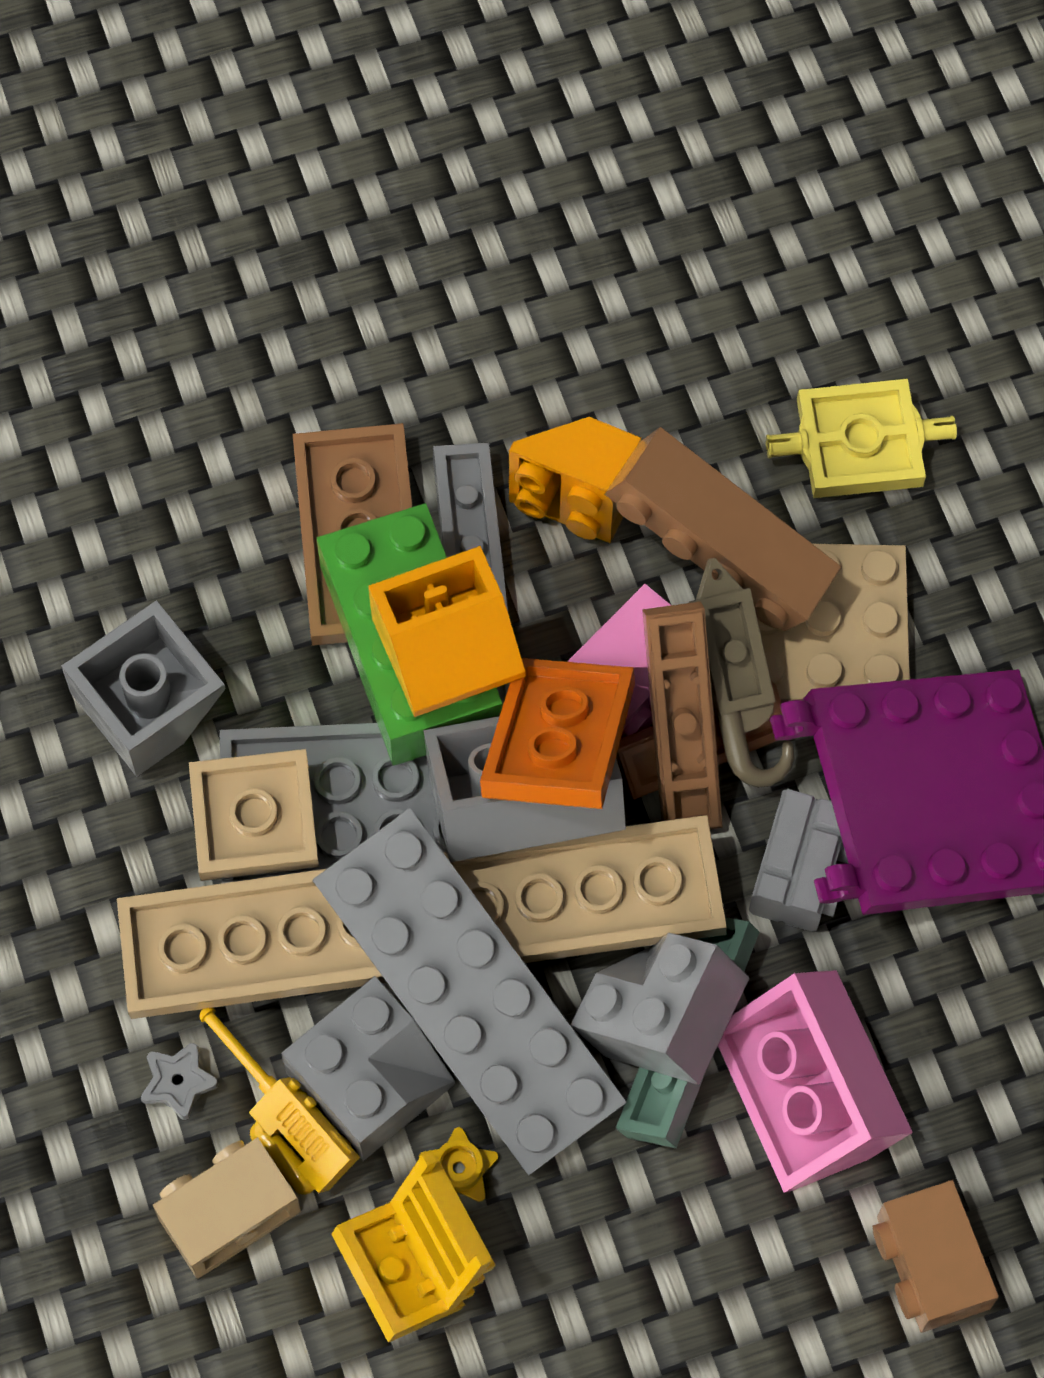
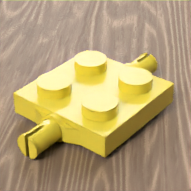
M908 379L798 390L797 396L800 417L799 431L796 433L766 435V450H768L767 456L769 459L772 457L801 454L802 460L809 470L813 498L918 488L924 486L926 479L922 458L924 442L945 439L954 440L957 436L956 424H954L955 417L953 415L950 417L921 419L919 412L912 403Z

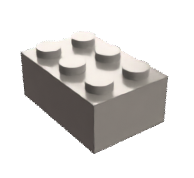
M499 717L423 730L431 788L450 862L626 830L623 783L616 759L602 809L482 798L480 779Z

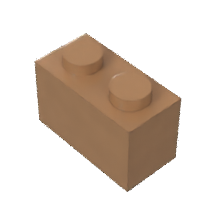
M953 1180L883 1203L877 1215L879 1223L873 1225V1234L882 1258L885 1261L889 1259L894 1261L901 1282L895 1283L896 1296L906 1319L915 1317L920 1332L923 1333L992 1308L999 1296Z

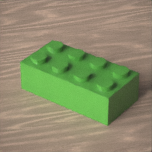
M426 503L316 537L320 567L392 766L426 755L423 730L500 716L503 703L497 688L414 717L372 620L369 585L447 558Z

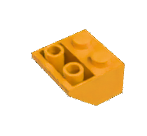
M586 417L514 441L509 449V502L515 504L521 512L530 517L538 519L547 517L566 525L569 531L581 538L588 540L598 538L611 543L623 516L617 510L616 503L608 498L605 493L642 438L592 417Z
M481 546L368 586L372 620L414 717L525 677V668L503 595Z

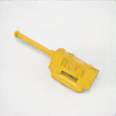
M202 1009L199 1015L201 1022H206L256 1079L260 1084L259 1089L265 1094L249 1112L256 1121L250 1129L251 1140L259 1138L286 1181L297 1193L307 1195L314 1190L318 1193L329 1191L360 1156L353 1150L350 1142L341 1136L316 1107V1101L300 1089L301 1084L296 1079L287 1077L277 1081L272 1075L268 1076L214 1014L215 1009ZM281 1134L289 1141V1143L295 1148V1150L302 1156V1158L304 1159V1161H302V1160L296 1155V1153L290 1148V1146L284 1141V1139L280 1136Z

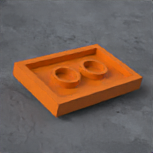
M522 658L525 677L509 684L480 779L482 798L602 809L635 687L634 667Z

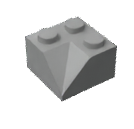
M157 600L61 666L72 696L136 777L183 745L226 689L222 680Z
M667 933L656 945H652L639 953L596 972L570 1026L604 1057L699 1085L749 977L718 945Z
M375 976L281 1053L286 1074L296 1079L301 1084L300 1089L316 1101V1107L340 1135L350 1142L353 1150L360 1156L362 1161L366 1160L455 1085V1080L415 1020Z

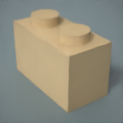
M258 1137L246 1145L243 1141H237L225 1147L212 1159L214 1166L195 1178L191 1174H187L172 1181L160 1192L162 1199L153 1204L158 1219L197 1280L301 1212L297 1196Z

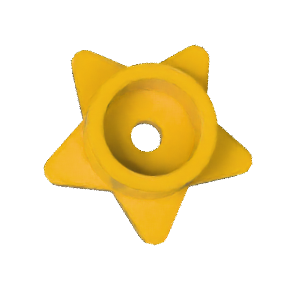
M457 1127L452 1132L447 1143L439 1149L430 1151H433L434 1155L439 1159L456 1193H460L476 1202H481L485 1199L482 1175L497 1161L498 1154L495 1151L478 1149L470 1143L464 1130L461 1127ZM429 1151L421 1152L420 1155H419V1158H420V1156H421L422 1154H425V1153H427V1152H429ZM461 1163L465 1169L462 1173H455L453 1166Z

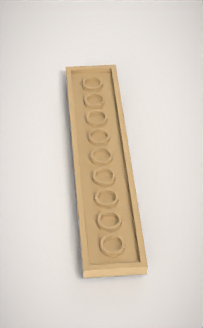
M707 815L626 826V830L450 862L524 963L656 945L667 933L692 939L726 935L727 926ZM443 852L449 860L447 852ZM326 869L117 898L127 1010L131 1019L361 987L374 976L382 984L387 982L312 881V879Z

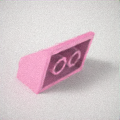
M837 970L794 973L731 1016L718 1044V1048L784 1193L791 1192L867 1161L913 1133Z

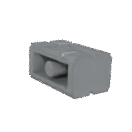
M790 789L782 791L750 902L749 912L752 915L776 922L783 921L787 925L811 932L817 931L821 914L834 916L837 902L819 903L814 884L816 878L826 877L825 868L836 865V861L848 864L831 801L826 799L818 800L812 795Z

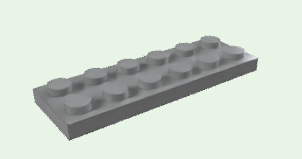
M411 808L312 879L528 1176L627 1103Z

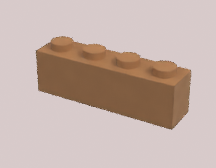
M661 427L639 442L605 493L608 498L616 503V508L623 517L635 524L645 525L660 536L664 547L673 555L681 559L691 560L703 570H705L708 559L716 558L743 589H751L757 618L767 626L781 629L784 632L809 619L842 567ZM713 570L711 573L712 578L717 580L718 572Z

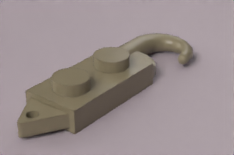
M710 558L707 560L696 600L689 601V603L701 601L705 608L713 712L718 717L727 761L733 773L745 784L757 788L770 787L782 781L791 770L794 761V746L791 741H785L782 744V756L779 762L772 768L760 769L751 761L745 733L757 729L768 721L773 713L775 697L751 589H743L716 558ZM713 570L718 572L717 580L712 578L711 573Z

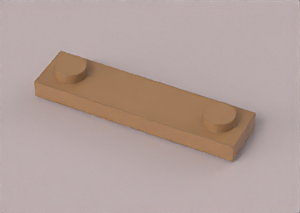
M700 601L642 609L661 821L707 815L710 829L723 828L705 608Z

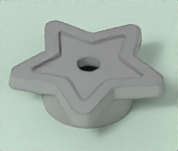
M195 1043L188 1044L174 1056L150 1052L147 1055V1061L153 1078L142 1093L141 1101L144 1104L164 1103L171 1107L182 1120H186L190 1117L193 1104L200 1098L201 1094L216 1089L219 1086V1081L200 1068L199 1047ZM181 1075L183 1082L180 1085L173 1084L172 1079L174 1076Z

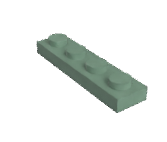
M725 918L727 926L726 935L696 939L718 945L744 972L759 931L750 921ZM639 1067L616 1129L629 1139L677 1148L703 1078L700 1084L697 1085Z

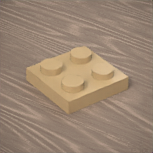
M306 749L189 762L198 871L201 881L319 867Z

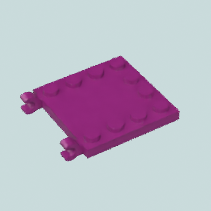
M1019 669L811 689L803 700L782 703L780 705L782 715L771 716L770 722L775 740H791L805 736L814 737L847 856L848 864L828 866L825 868L826 877L814 880L819 903H835L858 898L862 914L867 915L1044 893V749Z

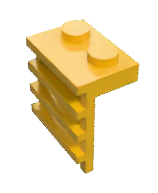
M433 1151L420 1156L389 1203L338 1224L332 1232V1236L388 1343L463 1309L465 1306L463 1300L473 1296L475 1293L473 1287L483 1283L485 1280L483 1274L493 1270L496 1266Z

